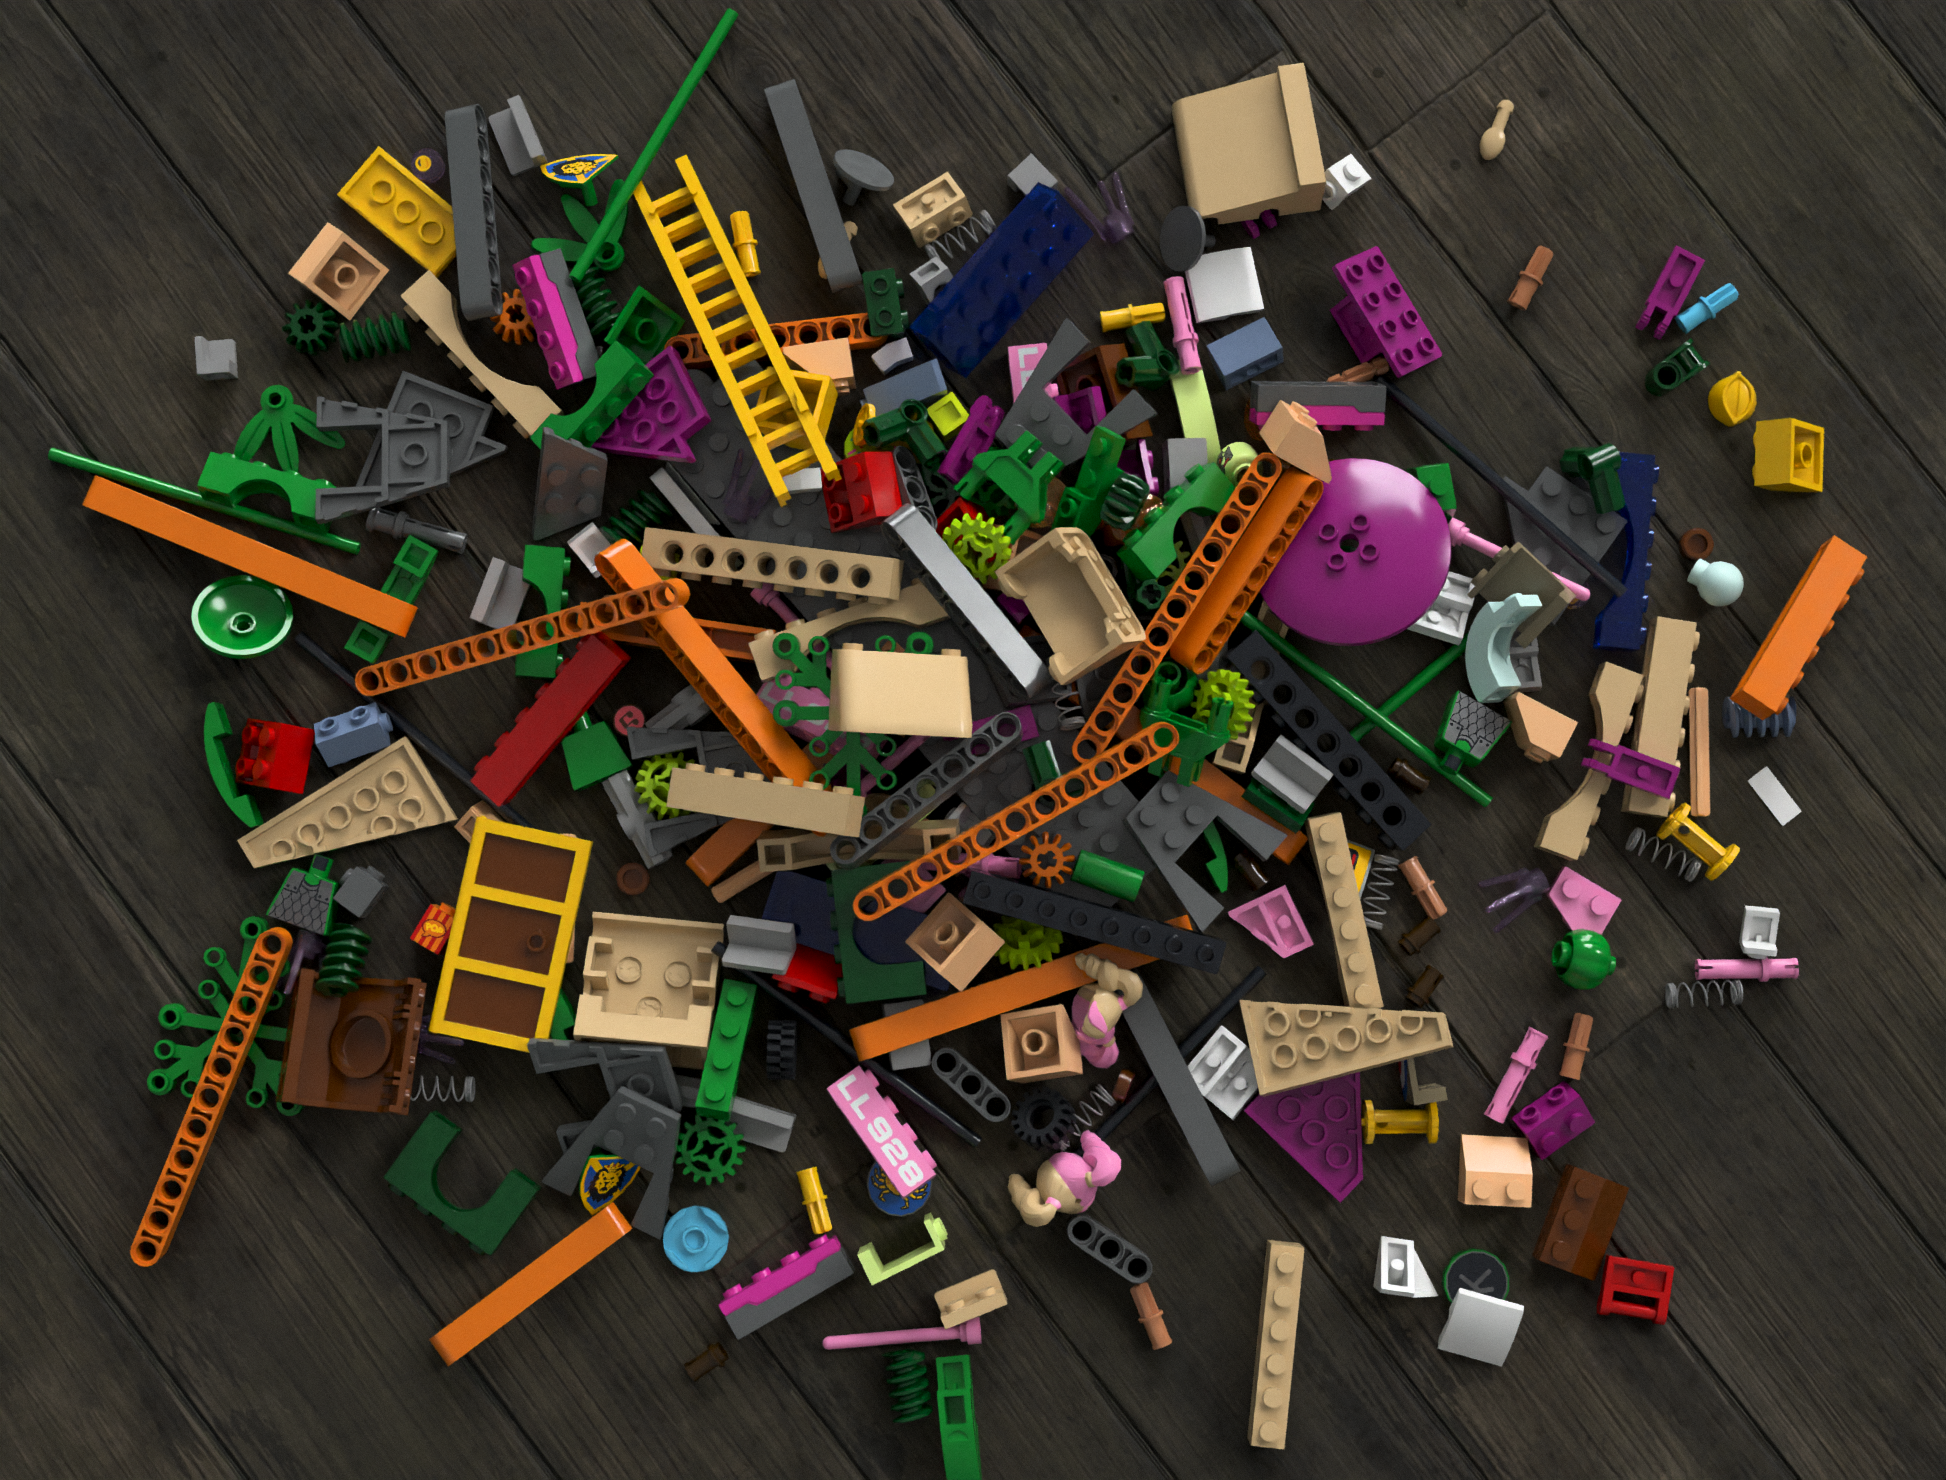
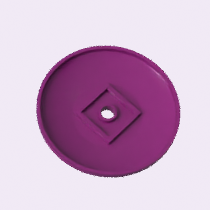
M1349 458L1330 461L1331 481L1329 484L1322 481L1324 489L1321 498L1259 592L1266 605L1282 623L1296 633L1313 641L1336 646H1360L1380 642L1403 632L1416 623L1432 607L1440 595L1451 563V538L1448 523L1442 508L1432 493L1419 480L1404 470L1388 463L1370 459ZM1347 539H1354L1359 543L1358 548L1349 553L1341 550L1340 546Z

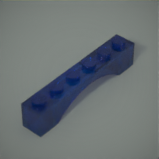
M1619 452L1621 468L1617 473L1626 503L1624 508L1619 509V512L1628 521L1624 526L1627 537V557L1620 582L1628 590L1620 599L1613 595L1607 606L1596 616L1593 649L1632 653L1640 650V645L1644 644L1646 637V627L1641 625L1642 613H1646L1649 602L1648 594L1644 593L1645 581L1649 580L1651 574V562L1647 561L1648 548L1651 549L1654 540V531L1649 529L1650 516H1654L1657 502L1656 497H1652L1653 484H1656L1658 481L1659 465H1655V455Z

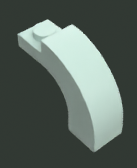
M1516 593L1501 602H1488L1475 617L1466 642L1465 663L1468 680L1477 702H1501L1522 686L1511 664L1510 642L1516 628L1543 606L1538 595Z

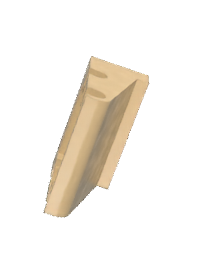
M1304 63L1278 66L1277 73L1177 100L1172 105V116L1188 206L1195 208L1200 213L1202 219L1213 217L1217 218L1218 224L1259 219L1260 213L1268 209H1278L1279 216L1320 210L1326 178Z
M593 912L592 936H589L583 971L584 988L583 995L580 994L573 1033L574 1039L576 1041L665 1046L672 1067L704 1070L716 1016L722 961L711 950L718 941L724 943V924Z

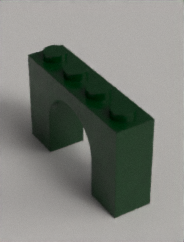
M911 861L862 866L853 870L836 869L831 870L832 877L826 878L828 898L834 897L835 910L830 911L832 931L838 930L839 944H833L835 963L842 964L843 977L837 978L839 997H846V1004L927 994L923 961L887 965L872 962L859 951L853 936V926L857 917L853 910V902L857 893ZM901 879L892 880L888 886L889 891L895 896H902L908 890L907 884ZM872 896L862 897L859 901L860 908L862 909L876 899Z
M437 1110L430 1112L383 1178L389 1182L388 1188L401 1197L407 1195L416 1201L414 1206L421 1213L429 1217L433 1214L442 1220L441 1226L454 1236L461 1234L468 1239V1246L476 1253L483 1256L487 1253L491 1256L498 1250L542 1187L515 1168L509 1172L485 1205L479 1208L466 1209L450 1203L439 1188L437 1172L443 1156L463 1129Z

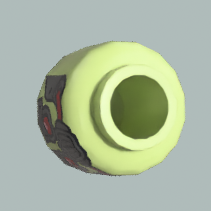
M1234 442L1221 450L1216 464L1236 488L1258 454L1251 445L1245 442ZM1262 461L1257 464V472L1260 476L1263 474Z

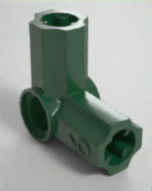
M1142 321L1137 325L1131 326L1125 332L1135 357L1122 358L1116 364L1117 371L1115 377L1119 385H1126L1128 388L1144 386L1150 391H1156L1178 373L1180 366L1178 360L1170 351L1163 348L1150 321Z
M906 399L899 408L865 420L862 425L863 439L869 447L874 446L878 449L898 440L906 442L921 464L926 468L935 465L948 452L926 421L928 417L926 407L915 399Z
M1607 443L1599 447H1572L1564 450L1563 457L1559 461L1562 472L1568 473L1570 477H1582L1588 481L1597 514H1604L1624 508L1626 503L1617 473L1621 468V456L1613 444Z
M1121 560L1125 583L1122 592L1135 614L1157 611L1162 604V600L1166 598L1165 587L1159 585L1155 579L1140 582Z
M1050 740L1022 749L1035 790L1067 773H1060ZM1095 767V776L1101 780L1098 769ZM1072 778L1065 784V792L1070 796H1078L1084 789L1083 782L1078 778ZM1043 795L1037 798L1043 806L1048 808L1054 807L1055 802L1047 801Z

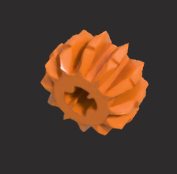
M515 289L513 298H510L506 292L502 293V298L505 301L503 303V312L499 316L490 317L491 321L497 323L493 327L496 334L503 333L502 339L506 343L514 337L515 343L522 345L523 336H526L530 342H533L535 338L531 332L535 330V327L527 313L524 296L522 297L521 291ZM521 311L524 319L521 322L517 319V323H515L512 316L514 313L520 315Z
M1044 831L1042 833V844H1039L1034 835L1030 837L1031 843L1036 847L1034 850L1026 845L1021 847L1024 853L1031 855L1030 858L1019 859V864L1021 865L1031 864V867L1022 873L1023 876L1028 877L1033 872L1037 873L1033 880V885L1037 886L1041 876L1046 877V888H1051V876H1055L1057 882L1061 885L1064 883V879L1059 871L1062 870L1067 874H1072L1073 869L1063 865V862L1075 861V855L1063 856V852L1069 850L1072 845L1068 842L1059 848L1057 845L1062 837L1060 834H1056L1052 844L1048 843L1049 834L1047 831ZM1047 851H1052L1055 854L1053 859H1057L1056 865H1048L1046 869L1042 868L1039 865L1042 861L1037 860L1040 853L1045 855Z

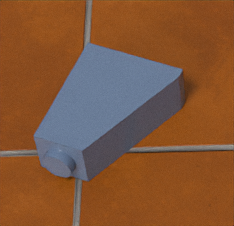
M934 359L863 389L865 399L859 401L861 407L865 403L874 405L875 416L899 408L906 399L918 400L927 409L947 395V387L938 360Z

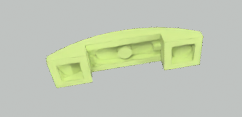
M1179 366V371L1170 379L1172 393L1175 395L1184 438H1205L1207 440L1208 463H1217L1221 449L1203 370H1199L1195 374L1184 375L1181 373V367Z

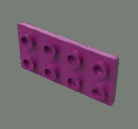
M1377 246L1337 263L1332 267L1333 272L1348 296L1331 308L1330 312L1361 364L1370 362L1371 359L1383 353L1396 377L1401 378L1442 356V352Z

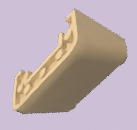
M1054 528L995 571L1000 580L998 583L1002 592L1007 597L1023 599L1053 650L1054 655L1049 657L1050 665L1048 670L1053 679L1059 682L1060 685L1072 683L1146 639L1141 623L1089 536L1080 528Z
M843 643L842 649L832 650L828 730L972 738V713L967 657H962L961 650L941 649V655L863 651V644Z

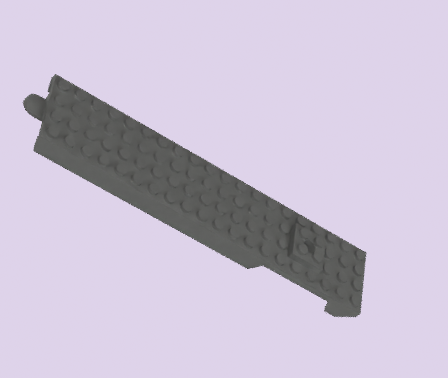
M753 360L732 370V373L737 383L764 370ZM697 369L687 370L712 421L687 439L696 459L694 463L669 462L734 538L903 560L884 537L880 525L831 533L823 489L819 492L790 494L791 499L786 501L787 505L781 507L721 379L714 383L703 371ZM761 389L744 397L750 410L756 407ZM825 441L834 462L841 461V458ZM782 444L769 451L776 464L804 450L790 448ZM819 461L810 464L811 466L807 467L820 469L822 468ZM773 558L766 564L768 575H771L775 570L776 565ZM905 561L900 590L912 586L910 581L918 578ZM804 562L797 568L799 579H802L807 572ZM835 566L828 572L830 583L835 582L838 577V570ZM867 570L863 571L859 577L860 585L865 587L870 580ZM794 587L793 593L782 592L807 622L818 619L816 614L826 609L835 608L836 612L849 608L848 603L850 601L836 599V592L825 591L824 597L804 595L805 588ZM856 595V599L867 597L868 600V596ZM952 619L922 629L889 621L864 622L848 626L826 638L829 641L831 650L842 649L843 643L863 644V651H877L875 648L876 640L883 635H888L894 638L906 650V642L911 634L915 632L927 633L934 642V649L930 655H941V649L961 650L962 657H967L972 722L1026 706H1005L979 652ZM883 639L880 642V649L889 639ZM916 639L914 641L913 647L917 652L925 649L926 644L924 640ZM1052 701L1030 704L1039 733L1038 738L1019 743L956 792L980 821L987 819L1031 794L1034 784L1022 749L1050 740L1061 774L1082 765L1072 755V745L1079 732L1076 729L1061 730L1059 728L1060 721H1058V716L1061 714V711ZM1064 715L1060 717L1061 721L1067 719ZM931 736L917 749L932 765L966 738H959L949 742L944 741L943 737ZM1086 740L1078 744L1077 752L1081 758L1090 759L1095 755L1096 752ZM988 753L983 754V755H979V756H976V755L974 754V756H975V757H978V758H979V757H984V756H986ZM1104 761L1099 762L1096 767L1101 780H1106L1111 777L1113 771ZM952 764L946 769L945 775L950 778H956L962 773L963 767L958 764ZM1121 780L1004 846V849L1011 857L1030 858L1031 855L1024 853L1021 847L1026 845L1034 850L1036 847L1031 843L1030 837L1034 835L1039 844H1042V833L1047 831L1049 834L1048 843L1053 844L1056 834H1060L1062 837L1057 845L1059 848L1068 842L1072 845L1069 850L1063 852V856L1075 855V861L1063 862V865L1072 869L1081 849L1144 871L1143 878L1156 868L1149 855L1145 854L1123 821L1139 801ZM1051 797L1048 801L1054 802V799ZM1037 800L1035 802L1036 809L1041 813H1048L1053 809L1043 806ZM1012 812L1006 818V825L1013 830H1018L1025 824V817L1019 812ZM988 829V830L992 833V835L996 838L995 833H994L992 830ZM1047 851L1045 855L1040 853L1037 860L1042 862L1039 865L1044 869L1048 865L1055 866L1057 859H1053L1055 854L1052 851ZM1031 864L1022 865L1024 871L1031 867ZM1062 870L1059 873L1064 879L1063 884L1060 885L1055 876H1051L1052 887L1046 888V877L1041 876L1040 882L1037 885L1109 907L1120 899L1070 880L1071 875ZM1033 872L1031 875H1029L1032 881L1036 877L1037 873Z

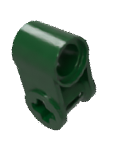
M1691 338L1667 355L1666 359L1647 373L1645 387L1649 393L1655 396H1664L1710 365V362L1703 360L1692 346L1694 341ZM1658 372L1668 376L1669 385L1659 382Z

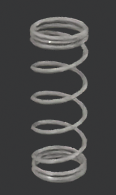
M986 210L979 212L983 225L976 218L970 217L969 222L973 235L964 226H957V233L961 244L953 235L946 232L944 237L948 251L936 240H933L932 246L930 244L925 245L924 248L930 260L935 256L940 259L936 253L934 242L953 259L947 235L952 237L963 251L966 250L959 227L963 228L975 243H978L972 226V219L989 236L991 234L990 231L992 233L997 232V228Z
M1049 657L1045 660L1047 667L1050 665ZM1059 682L1056 683L1051 689L1052 692L1063 696L1056 700L1055 706L1065 710L1058 716V721H1060L1059 728L1061 730H1073L1082 727L1085 724V720L1081 716L1068 718L1063 721L1060 720L1063 714L1071 710L1080 709L1082 706L1071 708L1057 706V702L1070 695H1076L1079 692H1055L1054 688L1060 684Z
M1639 827L1633 830L1626 843L1625 848L1627 851L1631 852L1634 850L1643 832V841L1638 856H1640L1648 843L1656 838L1657 845L1651 863L1654 862L1663 848L1670 845V854L1664 869H1667L1671 861L1680 852H1683V863L1678 876L1681 875L1685 867L1693 860L1685 874V880L1690 882L1696 877L1702 864L1701 859L1693 857L1685 864L1686 853L1684 850H1680L1672 856L1673 849L1671 843L1665 844L1658 850L1659 839L1657 836L1650 838L1645 843V831Z
M1375 854L1373 859L1375 862L1387 865L1393 869L1373 868L1370 870L1373 875L1389 883L1367 884L1369 889L1386 898H1364L1363 901L1366 904L1382 912H1363V914L1384 915L1386 914L1385 910L1366 900H1389L1390 897L1369 885H1394L1392 881L1373 871H1396L1397 868L1393 865H1399V860ZM1364 916L1366 927L1382 930L1383 923L1373 921Z
M1726 979L1721 989L1714 980H1711L1706 990L1702 983L1696 981L1691 991L1684 982H1681L1677 989L1674 983H1667L1665 986V1000L1669 1009H1674L1675 1004L1676 1008H1678L1679 989L1684 984L1690 996L1691 1007H1693L1694 988L1696 984H1700L1705 995V1004L1708 1007L1709 986L1711 983H1715L1720 994V1003L1723 1006L1724 985L1726 982H1730L1731 1000L1734 1005H1741L1743 1002V987L1739 979H1733L1732 982Z
M421 1075L417 1095L414 1099L412 1097L410 1099L415 1101L422 1087L424 1098L430 1101L437 1087L438 1096L444 1102L448 1098L452 1087V1093L457 1102H460L464 1095L467 1102H473L475 1097V1078L473 1076H466L462 1096L460 1099H457L453 1076H451L445 1099H442L438 1076H436L430 1099H427L423 1076Z
M1097 1084L1095 1088L1102 1096H1100L1094 1091H1090V1095L1094 1100L1095 1104L1097 1105L1100 1113L1091 1108L1086 1103L1079 1101V1105L1082 1111L1084 1112L1085 1116L1087 1117L1089 1123L1081 1119L1076 1114H1073L1077 1119H1079L1081 1122L1088 1126H1092V1122L1088 1114L1086 1113L1085 1109L1083 1108L1082 1104L1094 1113H1096L1097 1115L1103 1116L1102 1109L1100 1108L1093 1094L1102 1099L1110 1106H1113L1114 1103H1116V1101L1111 1097V1095L1100 1084ZM1074 1124L1079 1134H1077L1076 1132H1074L1073 1134L1076 1136H1081V1132L1077 1124ZM1062 1140L1059 1141L1062 1151L1070 1147L1069 1141L1067 1142L1068 1144H1065Z

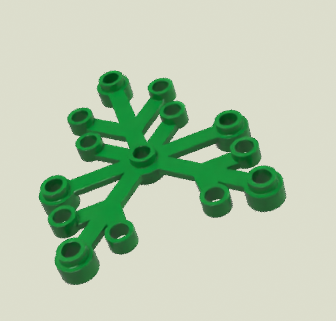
M915 632L908 637L906 650L903 653L931 654L934 649L933 639L927 633ZM781 633L776 636L772 644L775 655L781 659H790L803 672L794 673L791 670H781L775 677L776 685L783 690H789L794 686H817L830 699L831 681L827 678L826 653L830 648L829 641L823 636H814L810 639L808 648L812 653L811 662L800 651V641L794 634ZM883 635L876 640L875 648L877 651L883 652L880 649V642L883 639H889L892 643V648L888 652L896 650V641L891 636ZM818 639L825 643L824 650L819 653L813 648V643ZM916 639H922L926 644L925 649L921 652H917L913 647ZM783 640H789L791 643V650L787 653L782 652L780 649V643ZM784 673H788L792 678V682L788 686H783L780 682V677ZM782 700L775 705L773 717L779 725L784 727L793 726L799 720H829V706H799L795 701ZM783 707H789L792 711V716L788 720L783 719L780 715ZM827 729L820 737H815L810 741V752L816 757L825 756L830 751V746L844 731H830ZM846 732V745L821 770L813 772L809 778V782H814V777L817 774L824 775L826 778V783L823 786L824 790L830 785L831 778L847 763V788L854 789V796H861L862 764L876 778V783L882 790H890L897 784L896 774L891 770H886L860 744V732ZM864 733L876 745V750L881 756H891L896 752L897 743L894 738L882 733ZM817 740L823 741L826 745L823 753H818L814 750V743ZM884 740H889L893 745L889 753L881 750L880 745ZM885 773L890 774L893 778L890 786H884L881 783V776ZM865 803L862 817L868 814V808Z
M248 917L241 924L240 933L245 942L239 976L227 961L226 953L222 948L211 947L204 953L205 963L208 966L215 967L233 994H235L257 938L260 934L270 929L268 922L262 917ZM252 923L258 927V932L254 936L248 932V927ZM213 951H217L220 954V960L217 963H213L210 959ZM288 959L285 962V969L280 974V977L286 976L291 970V964ZM267 969L256 976L259 981L267 982L269 978ZM212 979L204 980L198 986V993L203 999H209L221 1018L189 1013L183 1005L172 1003L161 1008L158 1019L161 1026L168 1030L190 1026L220 1031L230 1004L220 992L221 987L217 981ZM208 983L214 986V993L211 996L207 995L204 991ZM274 990L273 993L279 997V1003L273 1006L269 1002L264 1015L271 1010L280 1009L284 1005L285 996L281 991ZM245 996L242 1001L243 1007L246 1011L248 1008V1002L250 998L247 996ZM256 1005L248 1010V1012H255ZM169 1011H173L176 1014V1020L173 1023L168 1022L166 1018ZM260 1024L255 1037L285 1042L287 1028ZM230 1029L232 1040L242 1043L244 1039L243 1032L240 1030L239 1033H234ZM218 1033L198 1047L175 1044V1042L169 1039L157 1042L154 1047V1053L159 1059L165 1060L174 1057L180 1058V1060L168 1069L161 1068L152 1071L147 1078L148 1089L155 1095L169 1094L175 1089L177 1078L189 1070L187 1079L181 1084V1092L184 1096L192 1098L193 1093L188 1091L187 1085L190 1081L195 1082L196 1085L198 1084L204 1070L205 1058L210 1055ZM253 1040L248 1056L255 1064L256 1069L253 1087L246 1094V1102L252 1108H259L268 1101L267 1084H269L277 1096L282 1061L268 1059L257 1042ZM164 1043L170 1046V1053L167 1056L161 1053V1046ZM158 1076L163 1077L165 1081L162 1088H158L155 1085V1079ZM256 1091L262 1095V1101L259 1104L254 1103L252 1100V1095ZM277 1102L278 1110L286 1116L297 1115L305 1108L303 1105H294L292 1109H288L284 1103Z

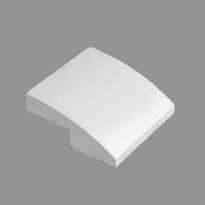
M1251 247L1204 254L1192 269L1185 271L1196 323L1225 320L1230 316L1258 313L1264 309Z
M1449 571L1445 585L1432 607L1407 629L1459 646L1464 636L1468 613L1474 601V598L1471 599L1467 595L1474 588V585L1471 583L1472 578Z
M1222 1025L1187 1066L1201 1094L1233 1121L1259 1090L1250 1048Z
M1459 1288L1449 1308V1318L1439 1336L1438 1349L1502 1367L1517 1333L1524 1312V1306Z

